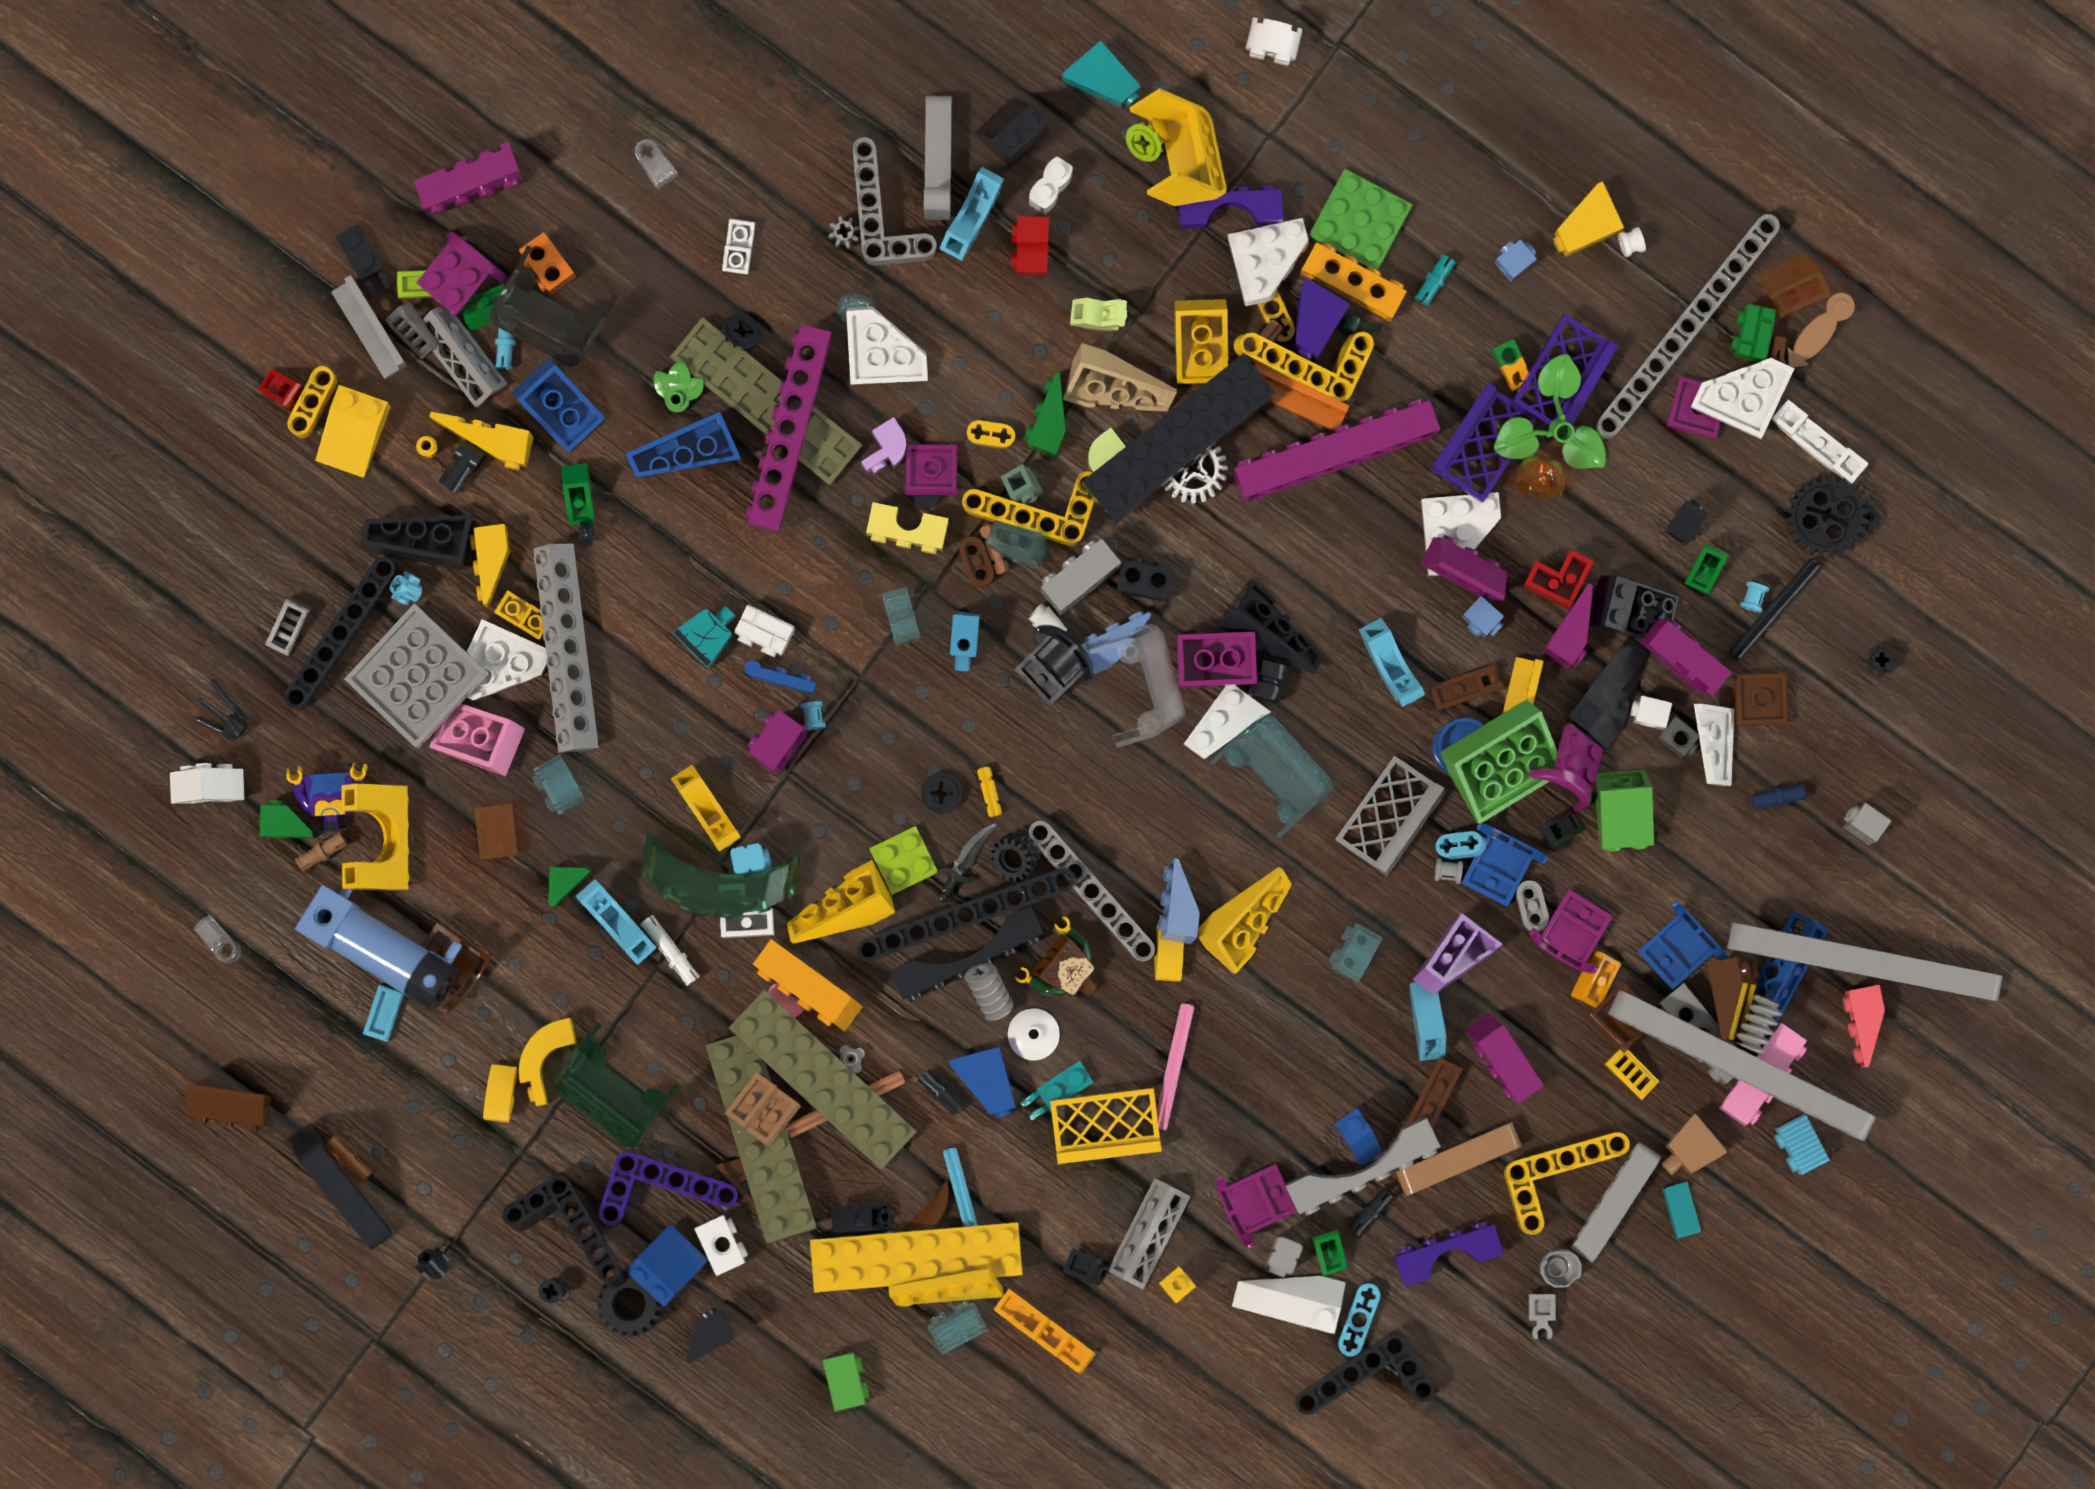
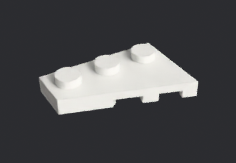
M1235 685L1225 686L1183 745L1201 758L1206 759L1271 711Z
M1694 704L1707 784L1731 786L1734 709Z

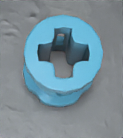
M1747 581L1746 586L1748 589L1740 607L1761 613L1762 601L1769 588Z
M822 701L800 704L804 715L805 725L803 727L806 731L826 727L822 721Z

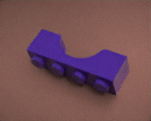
M1262 186L1260 190L1250 191L1249 187L1235 188V192H1226L1214 200L1179 206L1180 229L1206 228L1209 218L1217 210L1224 207H1238L1245 210L1251 215L1256 226L1273 225L1283 222L1282 189H1276L1275 186Z
M1487 1221L1472 1225L1473 1231L1463 1234L1462 1229L1448 1233V1239L1438 1242L1436 1237L1422 1242L1424 1247L1415 1250L1413 1246L1399 1249V1255L1394 1256V1260L1403 1287L1430 1279L1431 1267L1434 1261L1442 1253L1449 1250L1465 1251L1477 1262H1483L1504 1255L1494 1224L1488 1225Z

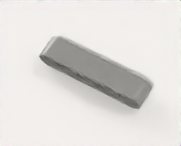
M1640 1142L1635 1146L1576 1236L1570 1249L1591 1263L1597 1258L1660 1161L1661 1156Z

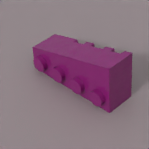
M509 142L501 144L502 150L498 152L487 150L479 153L480 156L477 157L476 161L462 160L453 165V170L451 171L443 168L414 180L426 214L437 215L446 211L445 207L454 204L456 207L463 206L476 196L485 198L493 195L496 189L504 187L507 190L518 186V182L522 181L523 178Z

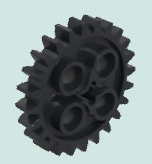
M1822 475L1820 483H1817L1813 477L1812 486L1809 487L1803 482L1804 491H1794L1798 498L1797 500L1789 499V503L1794 508L1786 509V513L1792 515V517L1785 520L1786 524L1794 525L1788 529L1789 534L1797 533L1793 538V542L1802 541L1800 545L1802 551L1810 547V556L1817 550L1821 559L1824 557L1825 552H1829L1830 558L1833 559L1834 551H1838L1841 556H1844L1843 548L1846 547L1853 551L1852 542L1861 544L1858 535L1867 534L1862 526H1868L1870 522L1863 517L1870 515V511L1862 509L1868 503L1867 500H1859L1863 495L1862 491L1854 493V483L1846 487V478L1837 483L1836 476L1833 475L1831 481L1827 482L1825 475ZM1819 495H1825L1828 497V502L1825 505L1819 506L1814 503L1815 498ZM1842 505H1849L1852 511L1849 515L1842 516L1838 513V509ZM1807 507H1811L1823 515H1827L1829 512H1831L1832 517L1835 520L1849 523V526H1842L1840 523L1836 522L1833 519H1828L1827 522H1824L1823 516L1821 514L1811 511L1809 512L1806 509ZM1808 518H1814L1818 521L1813 529H1807L1803 526ZM1838 528L1841 530V535L1837 539L1829 538L1827 533L1830 529Z

